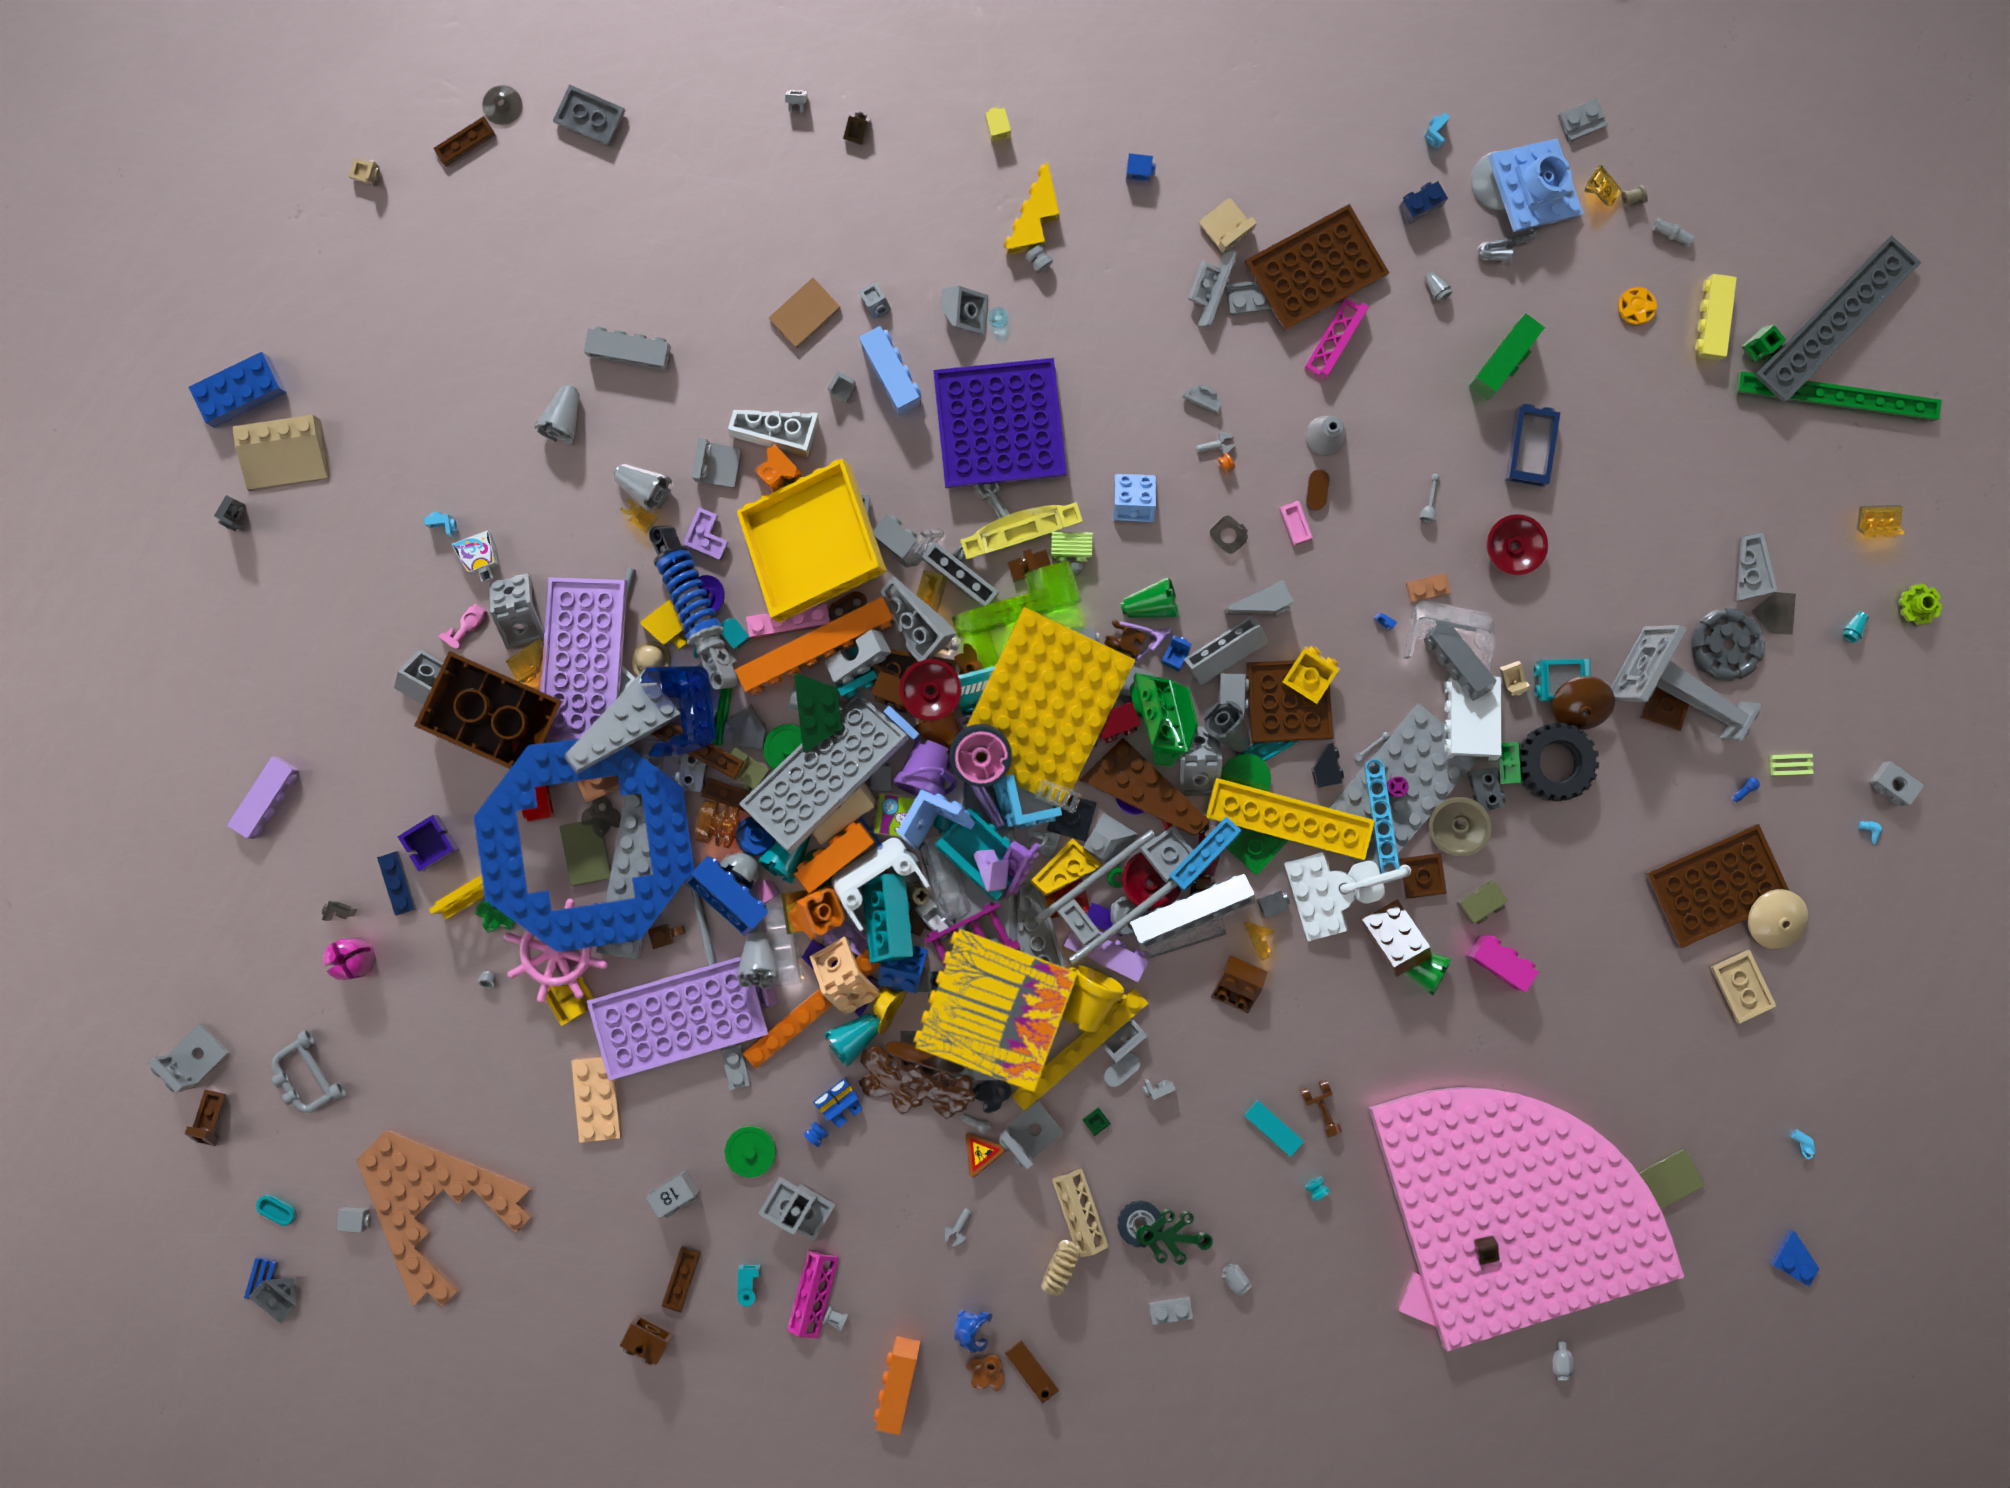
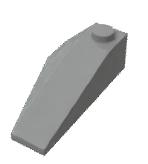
M891 577L880 591L890 613L894 614L898 622L897 628L899 632H902L906 639L905 645L917 661L932 658L945 648L957 634L941 615L895 577Z

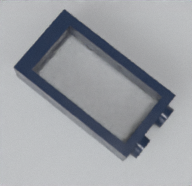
M1523 404L1516 409L1505 481L1546 487L1550 484L1561 412H1555V409L1550 407L1537 409L1531 404Z

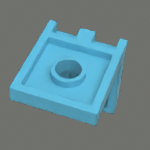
M1014 775L1005 776L999 782L993 784L998 809L1005 821V824L1002 826L1003 828L1017 825L1018 829L1056 821L1055 816L1062 815L1060 807L1022 815Z

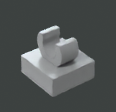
M787 90L785 103H789V111L792 112L793 105L798 104L800 112H803L804 104L807 101V91Z

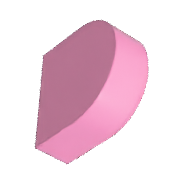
M762 880L756 886V894L763 903L780 894L775 883L770 880Z

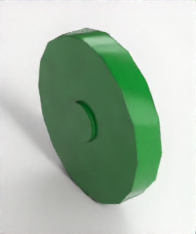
M782 724L773 728L766 736L763 744V755L767 764L774 770L802 744L800 727L794 724Z
M1242 753L1228 759L1222 768L1221 779L1268 792L1271 784V773L1266 762L1259 756Z
M753 1125L741 1127L734 1131L726 1142L724 1150L725 1160L730 1169L739 1176L747 1178L758 1177L767 1172L774 1163L776 1156L775 1141L770 1133L761 1127Z

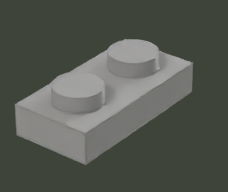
M1190 1297L1149 1303L1152 1325L1193 1319Z

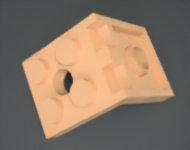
M845 936L810 956L822 994L845 1016L880 996L879 990L859 971L851 946ZM838 960L837 965L831 968V964Z

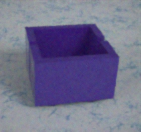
M431 815L397 836L406 852L416 851L418 853L409 855L418 872L427 871L459 851L452 836L445 834L448 830L439 815Z

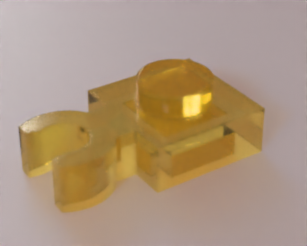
M627 499L626 501L631 504V508L625 510L621 507L620 510L625 515H632L629 521L644 533H647L658 517L653 513L647 512L641 505L637 509L636 504L631 499Z

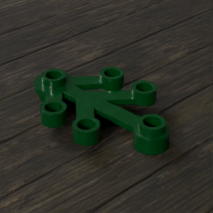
M1164 1209L1161 1212V1217L1153 1224L1141 1225L1136 1231L1137 1241L1142 1245L1150 1247L1154 1253L1153 1257L1158 1263L1166 1262L1168 1255L1159 1248L1155 1240L1165 1243L1173 1255V1261L1178 1265H1183L1187 1258L1174 1242L1196 1244L1201 1250H1208L1212 1246L1213 1239L1206 1232H1199L1197 1235L1177 1233L1185 1225L1193 1222L1194 1216L1189 1211L1181 1212L1178 1221L1164 1232H1159L1158 1230L1166 1223L1172 1222L1175 1218L1173 1211ZM1170 1213V1217L1166 1219V1214ZM1189 1215L1188 1220L1184 1221L1185 1216ZM1148 1231L1147 1236L1143 1237V1234ZM1204 1237V1241L1200 1243V1239ZM1163 1253V1257L1158 1259L1159 1254ZM1182 1255L1181 1260L1177 1261V1257Z

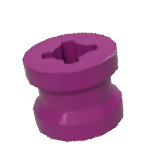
M1398 776L1387 781V790L1390 796L1400 797L1408 792L1409 785L1405 778Z

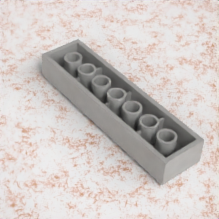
M641 793L625 795L605 902L634 898L632 877L652 875ZM644 936L640 940L597 946L596 952L637 960L641 957Z

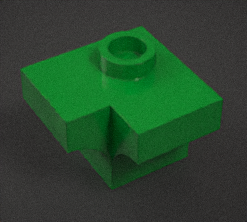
M1775 325L1762 327L1741 347L1753 362L1763 358L1767 363L1783 347L1782 344L1786 339Z

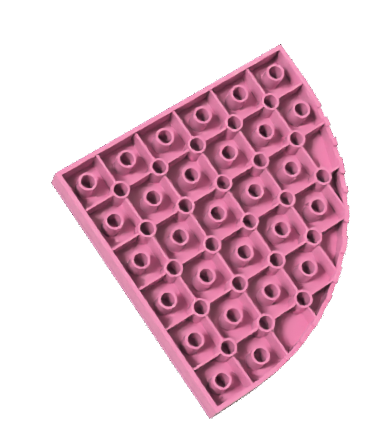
M1475 1087L1432 1089L1368 1107L1440 1341L1445 1350L1450 1351L1684 1278L1670 1231L1649 1187L1633 1165L1612 1143L1591 1126L1570 1113L1546 1102L1514 1092ZM1494 1236L1499 1247L1500 1261L1479 1265L1474 1240Z

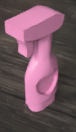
M475 603L462 616L460 620L461 628L454 637H451L454 632L452 627L448 632L441 633L438 637L452 648L460 650V641L468 632H473L479 628L486 619L484 616L487 612Z

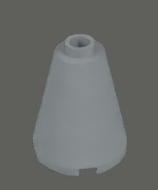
M566 385L558 390L534 426L538 428L537 432L540 435L554 442H557V439L564 440L562 444H571L574 441L580 394L575 387Z
M1329 415L1319 416L1309 424L1306 431V441L1313 452L1318 455L1329 456L1337 453L1344 446L1346 430L1339 418Z
M627 464L618 466L614 471L615 482L649 513H654L655 511L653 510L655 508L660 509L670 495L671 489L668 486L669 483L672 484V480L666 475Z

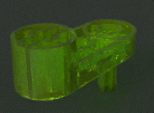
M1070 561L1051 564L1026 573L1024 579L1029 593L971 609L951 618L957 638L973 637L983 669L995 666L998 661L990 631L1016 623L1023 607L1045 615L1076 605L1082 601Z

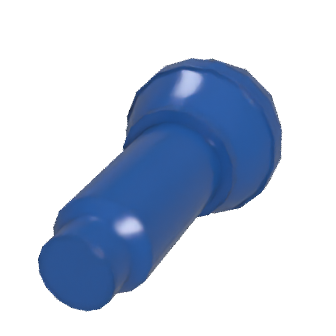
M1748 778L1744 784L1745 786L1732 799L1737 803L1748 793L1759 789L1760 782L1757 778Z

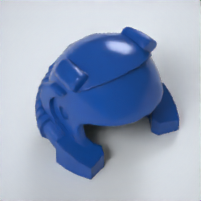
M964 1309L957 1314L958 1318L954 1324V1339L958 1340L959 1345L969 1352L984 1351L988 1345V1340L981 1338L977 1341L975 1340V1335L986 1321H991L993 1314L980 1312V1315H977L976 1313H967Z

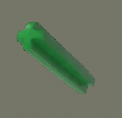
M732 688L720 690L711 743L714 745L723 744L722 739L725 722L728 717Z

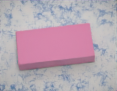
M1299 501L1279 508L1293 546L1313 539Z

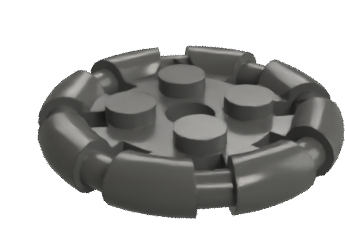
M1724 608L1723 611H1712L1700 620L1701 624L1698 628H1695L1692 636V648L1695 651L1694 658L1704 672H1709L1713 678L1719 680L1733 681L1734 678L1742 679L1747 677L1758 668L1756 665L1764 657L1766 643L1762 638L1763 630L1753 617H1748L1744 611L1739 609ZM1725 618L1726 624L1721 625L1720 620ZM1739 621L1745 624L1743 628L1736 626ZM1707 628L1712 630L1709 636L1705 633ZM1749 636L1754 637V644H1750L1751 640ZM1725 639H1729L1732 642L1731 650L1724 648L1723 642ZM1708 645L1709 653H1704L1702 646ZM1747 654L1752 657L1750 661L1744 659ZM1713 661L1719 663L1717 668L1712 665ZM1735 664L1736 670L1732 671L1730 665Z

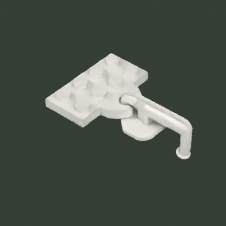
M1325 852L1284 863L1307 941L1348 931L1342 910L1348 908L1355 899L1365 904L1380 900L1385 894L1383 883L1408 877L1411 874V868L1408 865H1402L1397 870L1380 874L1377 864L1373 861L1354 864L1348 874L1338 870L1330 871Z

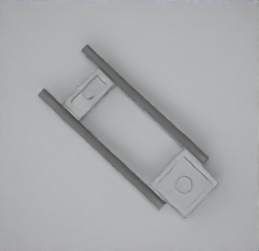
M1171 826L1158 837L1150 830L1069 893L1038 914L1036 919L1041 923L1056 911L1058 912V915L1082 946H1084V948L1068 959L1072 965H1075L1177 887L1178 884L1169 875L1185 860L1193 849L1174 826ZM1140 848L1142 854L1167 884L1103 934H1100L1099 930L1074 898Z

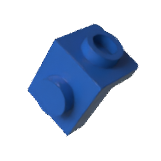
M1173 636L1161 664L1180 672L1184 664L1183 659L1188 656L1192 644L1185 638Z

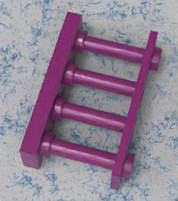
M993 901L982 906L983 911L941 932H938V930L927 934L928 938L924 940L926 944L933 943L943 963L947 952L940 938L949 933L953 936L954 931L959 932L958 929L967 924H970L975 935L985 938L977 919L988 914L1002 942L1001 944L1016 950L1021 948L1017 940L1013 942L1012 939H1009L995 911L1000 908L999 903L994 905Z

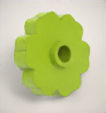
M1925 584L1912 585L1908 591L1901 594L1898 603L1903 608L1900 614L1907 622L1914 621L1918 626L1930 624L1933 618L1940 616L1943 606L1938 601L1941 599V595L1934 587L1927 588Z

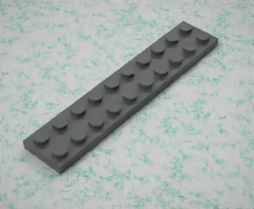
M1891 235L1754 376L1785 403L1922 262Z

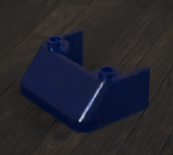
M701 666L646 667L640 678V683H660L661 690L665 696L671 698L678 697L683 735H675L669 741L655 742L649 752V757L680 756L711 745L716 739V728L707 670Z

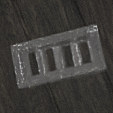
M1042 778L1035 798L1074 813L1082 793ZM1047 785L1051 786L1047 797L1043 796ZM1056 788L1058 789L1055 799L1053 800L1051 799V797ZM1064 791L1066 792V794L1063 799V802L1061 803L1059 802V800L1061 798L1062 792ZM1070 795H1074L1071 805H1067Z

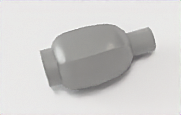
M1558 1341V1350L1553 1355V1372L1557 1375V1380H1570V1376L1574 1373L1573 1356L1567 1350L1566 1341Z

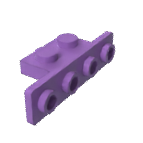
M1015 841L1009 846L1003 860H1009L1008 874L1014 877L1005 898L1009 899L1012 894L1016 895L1021 889V884L1028 876L1027 873L1032 868L1033 862L1039 854L1036 852L1040 845L1037 842L1029 851Z

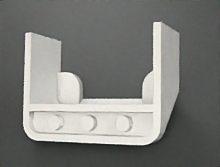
M897 838L888 839L832 877V886L859 931L863 930L864 926L854 912L862 903V895L857 888L891 866H893L898 874L903 876L916 871L925 887L928 888L930 886L902 841Z

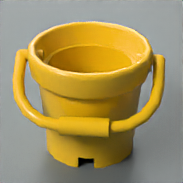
M1085 966L1070 967L1069 970L1075 971L1078 974L1062 1017L1070 1024H1073V1022L1079 1024L1078 1028L1096 1033L1112 1006L1119 1007L1126 1004L1127 996L1123 994L1124 988L1115 979L1096 969Z

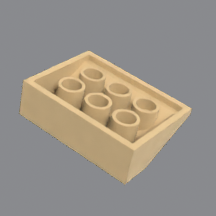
M315 415L232 427L235 448L247 490L328 479L321 421Z

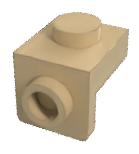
M354 158L348 177L352 180L374 186L375 180H378L380 176V169L375 161L370 160V162Z
M1519 661L1500 667L1504 688L1511 696L1522 695L1525 691L1531 689L1525 680L1522 664Z

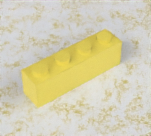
M1712 274L1703 283L1702 291L1705 292V295L1700 304L1702 318L1699 320L1697 327L1700 334L1695 344L1697 358L1721 361L1727 357L1737 277Z

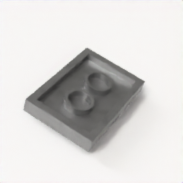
M569 84L553 122L606 146H610L625 113V109Z

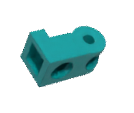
M740 1265L738 1268L737 1299L742 1306H751L757 1298V1290L754 1285L755 1277H759L761 1273V1265Z

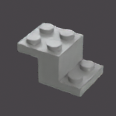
M779 1177L758 1214L794 1235L797 1231L814 1242L835 1204L802 1184L797 1187Z

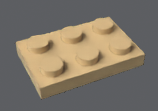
M1746 950L1711 966L1737 1023L1740 1024L1776 1007L1750 950Z

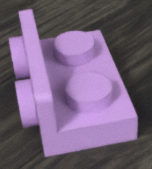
M845 920L839 927L827 931L822 941L827 947L845 936L849 941L855 958L864 952L868 946L867 933L862 930L859 931L857 927Z

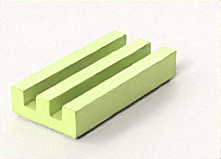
M1813 754L1769 755L1771 776L1814 774V770H1812L1813 762L1811 761ZM1806 758V762L1775 763V759ZM1806 766V770L1775 771V767Z

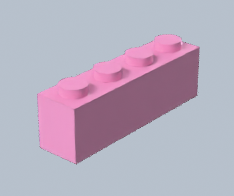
M827 603L816 605L781 623L772 619L769 613L746 617L748 633L751 639L818 629L831 622Z

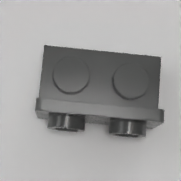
M226 495L214 517L220 519L218 523L228 529L243 531L245 527L235 521L243 515L245 504Z

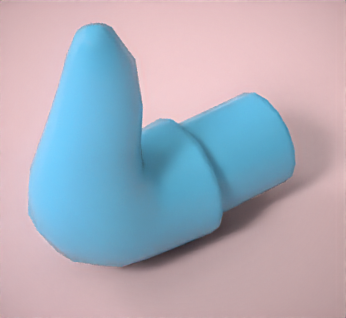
M1873 821L1859 822V829L1872 831V843L1875 845L1882 833L1881 825Z

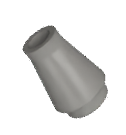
M1435 271L1425 276L1424 279L1427 281L1434 299L1442 302L1452 294L1451 286L1440 278Z

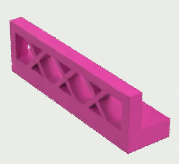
M1346 298L1304 368L1326 379L1369 306L1361 303L1359 306ZM1346 305L1357 311L1354 317L1345 319L1343 310ZM1343 323L1345 332L1335 336L1334 325ZM1333 340L1334 350L1325 353L1323 343ZM1323 357L1324 367L1322 370L1311 365L1314 359Z
M808 1250L787 1331L798 1337H819L839 1257L822 1255L815 1250ZM825 1261H831L829 1269L824 1272ZM824 1280V1289L819 1292L818 1286ZM819 1301V1309L813 1312L814 1304ZM814 1321L813 1332H807L808 1325Z

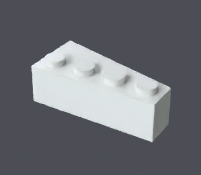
M734 410L728 431L730 437L766 447H772L775 444L781 451L808 458L819 418L818 413H780L778 411L770 413Z

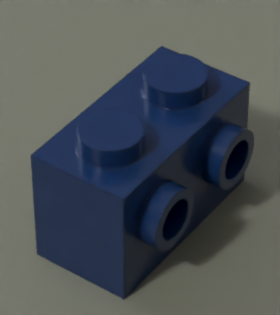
M1439 181L1433 184L1429 182L1420 188L1421 191L1415 194L1410 192L1403 197L1399 208L1408 224L1445 204L1448 197Z

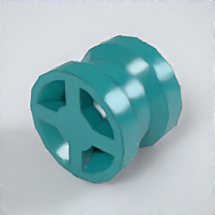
M1322 1176L1311 1180L1304 1186L1306 1191L1311 1193L1313 1202L1330 1193V1189L1323 1183Z

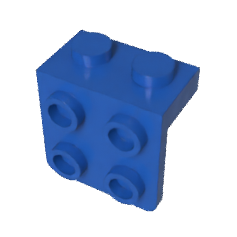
M913 946L912 957L881 962L877 984L917 994L927 956V949Z

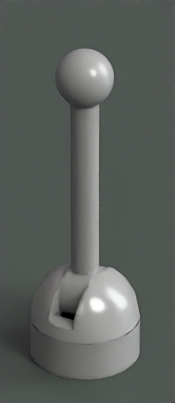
M1439 474L1432 475L1433 484L1429 503L1420 512L1419 519L1425 522H1435L1436 510L1432 507L1436 484L1440 479Z

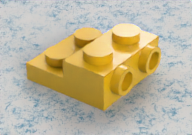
M1311 645L1309 648L1307 646L1304 647L1284 678L1283 683L1317 704L1340 667L1337 666L1338 662L1329 656L1327 659L1320 655L1321 651Z

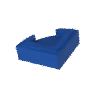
M1380 612L1374 617V620L1387 630L1393 629L1397 624L1395 620Z

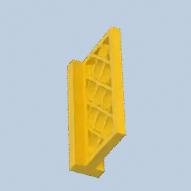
M482 875L436 901V905L429 908L430 913L442 914L445 920H448L484 898Z

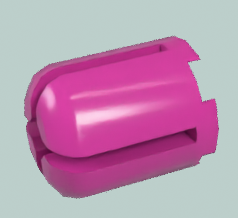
M360 938L339 939L327 946L323 954V965H334V967L327 970V973L335 979H355L363 977L371 971L375 952L369 942Z

